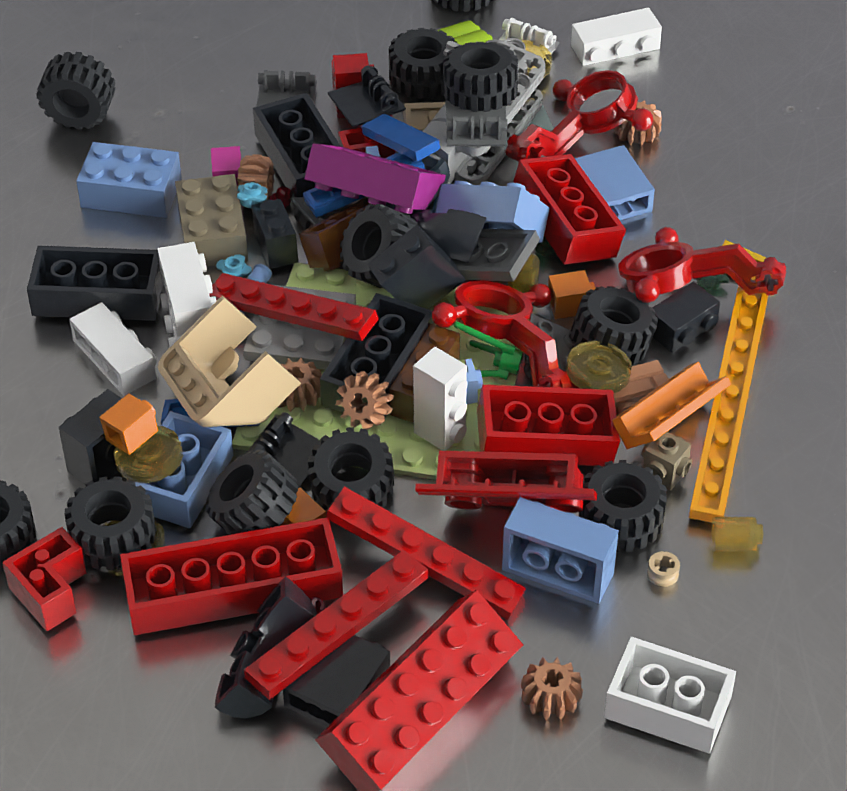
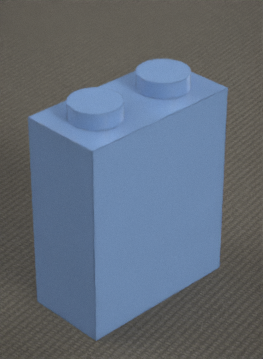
M624 145L575 158L619 220L652 212L655 189Z

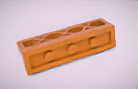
M699 362L690 364L612 419V422L626 449L653 442L729 387L731 382L727 376L708 381Z

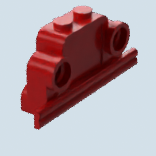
M439 450L436 484L416 483L415 490L419 495L445 496L444 504L446 506L465 510L479 509L482 507V504L515 507L519 498L522 497L563 512L577 513L583 510V500H597V493L594 489L583 488L584 476L577 467L578 457L576 454Z

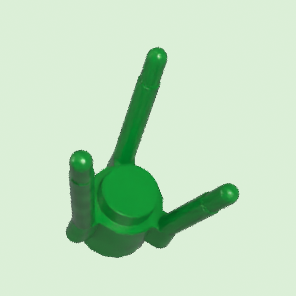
M454 322L455 328L490 344L487 345L475 340L469 341L470 346L495 355L493 366L499 367L498 370H480L482 377H498L507 380L509 374L518 375L523 351L515 349L516 346L505 344L460 322Z

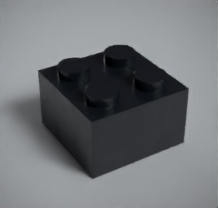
M109 389L98 397L93 398L88 405L75 415L67 418L59 426L67 471L84 484L91 480L94 483L100 481L99 478L107 477V480H109L120 471L118 459L122 450L106 441L99 418L122 399Z

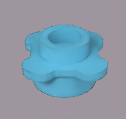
M250 182L238 186L240 193L237 194V198L244 207L252 208L251 205L267 200L265 194L268 189L258 183Z
M240 254L230 256L226 260H219L216 264L217 269L221 270L222 273L247 278L252 272V268L245 263V256Z

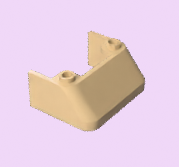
M223 295L163 354L158 363V370L190 418L201 427L256 425L266 421L271 413L301 383L265 351L229 386L225 379L236 371L239 356L234 349L257 326Z

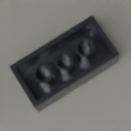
M307 93L253 108L255 135L267 156L272 160L283 183L292 191V198L303 197L304 192L315 188V182L305 179L312 144L340 146Z
M37 246L27 286L32 316L74 317L102 302L111 312L115 311L120 319L156 321L160 293L163 287L158 250Z
M376 293L367 308L376 310L379 319L363 341L346 338L320 377L321 405L344 412V407L335 405L337 400L343 398L337 390L345 385V378L351 375L356 377V374L361 371H365L368 377L374 373L379 374L378 384L388 382L389 385L385 389V393L389 394V388L430 324L435 325L432 320V310ZM367 398L362 399L363 403L368 402Z

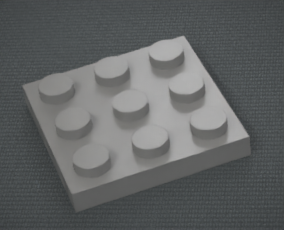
M275 285L356 305V294ZM254 314L252 322L257 327L247 337L243 350L244 360L256 361L266 351L281 364H286L288 358L292 362H297L302 357L305 363L314 362L316 369L326 370L347 337Z

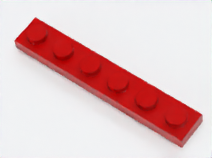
M226 273L220 275L212 285L213 293L209 294L210 297L215 296L216 300L223 295L240 311L363 341L379 319L374 309Z
M345 486L327 511L326 518L329 517L330 521L392 556H396L402 550H405L428 569V576L456 592L466 596L478 590L495 612L506 620H509L526 590L524 586Z
M402 550L245 668V679L270 700L427 580L428 569L405 550Z

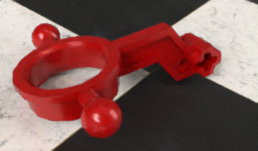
M605 70L585 76L575 85L567 79H560L553 86V95L557 100L567 102L569 108L568 115L551 132L531 124L519 136L513 134L507 140L508 146L505 153L508 158L518 162L523 159L540 158L541 155L545 157L563 155L584 133H603L618 127L626 120L630 121L633 128L637 131H646L653 124V115L645 108L635 110L638 102L635 89L617 71ZM611 89L622 91L615 101L602 109L591 112L579 111L582 104L594 94Z
M663 227L656 232V244L633 251L618 264L620 276L626 279L628 290L631 293L634 292L637 299L643 303H651L660 294L679 289L693 278L728 274L748 295L765 293L772 296L777 294L778 289L783 286L786 276L785 263L778 262L775 257H768L764 259V262L757 263L739 243L693 250V247L689 244L678 242V234L671 227Z
M469 281L459 285L455 290L454 299L457 306L442 302L434 307L432 320L435 325L447 328L457 321L492 338L506 339L528 355L533 387L580 389V386L574 383L569 376L568 370L563 371L559 368L555 339L528 320L532 314L533 306L543 308L550 303L552 292L547 285L538 283L531 286L528 292L522 293L510 286L497 282ZM475 307H489L503 311L508 315L491 314Z

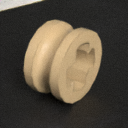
M663 551L653 554L649 559V580L655 585L662 587L673 585L679 576L680 562L678 558L672 553ZM661 566L668 567L666 572L659 571Z

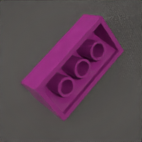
M316 143L312 144L305 174L306 180L315 182V188L325 191H332L333 187L342 189L341 195L359 199V195L368 197V203L374 205L382 204L385 206L386 202L395 204L394 210L407 214H412L413 209L425 210L444 183L446 175L342 146Z

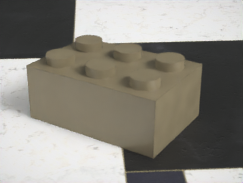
M235 174L175 181L183 243L195 242L198 254H204L206 267L216 266L219 260H226L228 257L237 254L245 256V262H248L246 233L240 200L237 198L238 190Z

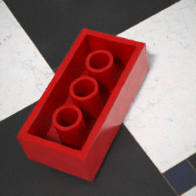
M572 154L519 160L513 183L524 185L526 191L539 196V200L550 207L544 236L562 263L566 265L616 258L626 228Z
M482 384L477 406L480 452L576 454L578 465L605 466V462L612 461L614 463L620 444V437L612 422V419L617 416L613 390Z

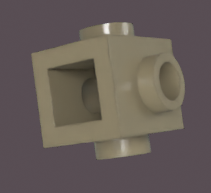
M666 432L657 440L647 443L643 447L641 454L644 457L643 468H651L653 475H659L662 479V485H665L666 489L671 491L682 477H685L692 465V459L689 458L691 443L679 436Z

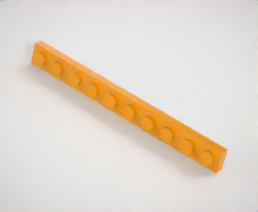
M739 285L718 377L719 379L727 376L731 385L715 396L713 400L689 512V518L717 524H723L769 296L765 293L748 295Z

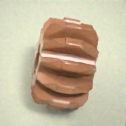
M645 100L637 102L635 110L639 108L648 109L653 115V124L646 131H637L633 128L630 121H624L618 127L613 128L614 134L619 136L620 141H629V145L638 143L642 146L644 142L653 143L654 138L659 137L662 116L661 111L656 110L655 104L647 105Z
M258 154L246 155L242 158L238 168V186L250 182L258 183L268 189L265 194L268 200L274 191L273 185L275 182L272 160L269 157Z
M302 357L297 362H292L288 358L286 364L281 365L296 377L301 384L278 408L287 406L291 412L295 407H299L304 412L306 405L316 406L317 399L321 398V370L316 369L314 362L305 363Z
M365 371L357 373L356 377L351 375L345 378V385L337 390L343 398L337 400L335 404L339 407H344L345 411L342 412L340 418L345 419L350 416L351 427H357L361 424L363 429H369L373 427V424H382L385 421L384 415L390 414L393 410L386 403L393 400L394 397L392 394L385 393L389 383L383 382L378 384L379 374L374 373L368 377ZM367 398L368 402L363 403L362 399Z
M558 656L553 663H548L542 657L539 666L530 664L527 674L523 675L521 679L523 703L530 705L532 715L542 711L545 720L550 717V714H556L561 720L565 715V711L574 713V710L577 708V702H580V699H582L583 689L581 688L582 678L580 673L573 672L571 662L560 665Z

